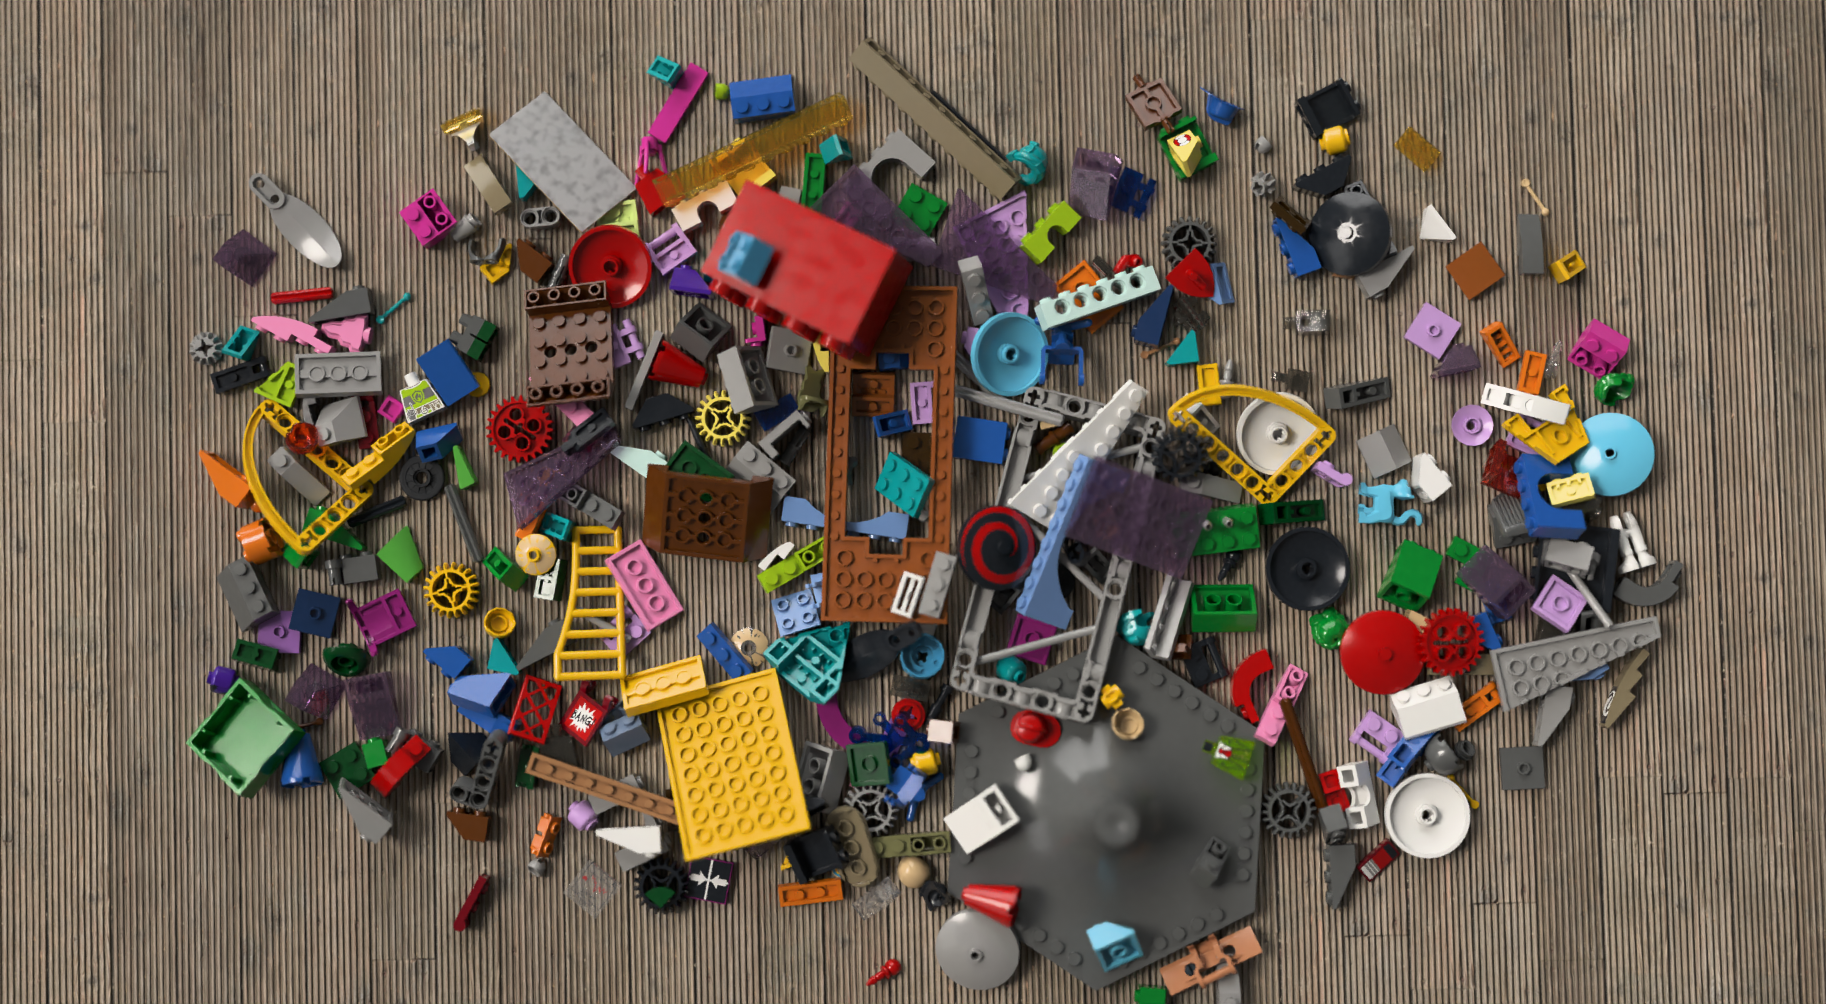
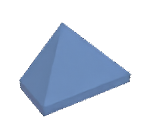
M1225 262L1209 264L1214 279L1213 297L1209 298L1219 305L1234 303Z

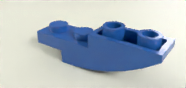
M1441 730L1409 740H1405L1403 736L1389 753L1387 761L1376 776L1394 789L1416 759L1424 754V749L1428 742Z

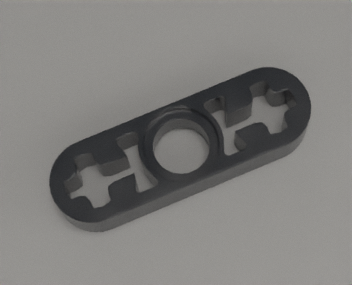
M1073 522L1063 539L1062 547L1072 564L1077 567H1084L1090 560V553ZM1075 537L1073 545L1068 546L1069 539Z

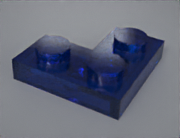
M791 393L777 400L778 406L753 412L764 432L782 423L798 409V405Z

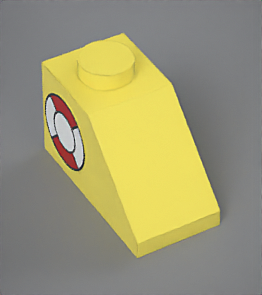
M1188 130L1167 140L1173 159L1187 178L1192 176L1202 158L1200 150L1202 147L1201 140Z

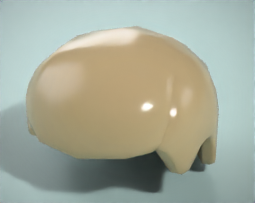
M1134 709L1118 710L1112 718V729L1120 739L1133 740L1138 738L1143 732L1144 719Z
M908 855L901 859L897 866L898 877L908 888L918 889L930 878L929 865L920 856Z

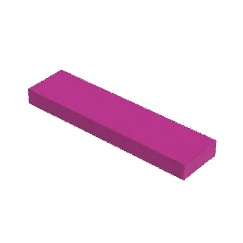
M690 62L649 129L648 134L667 144L708 77L709 73Z

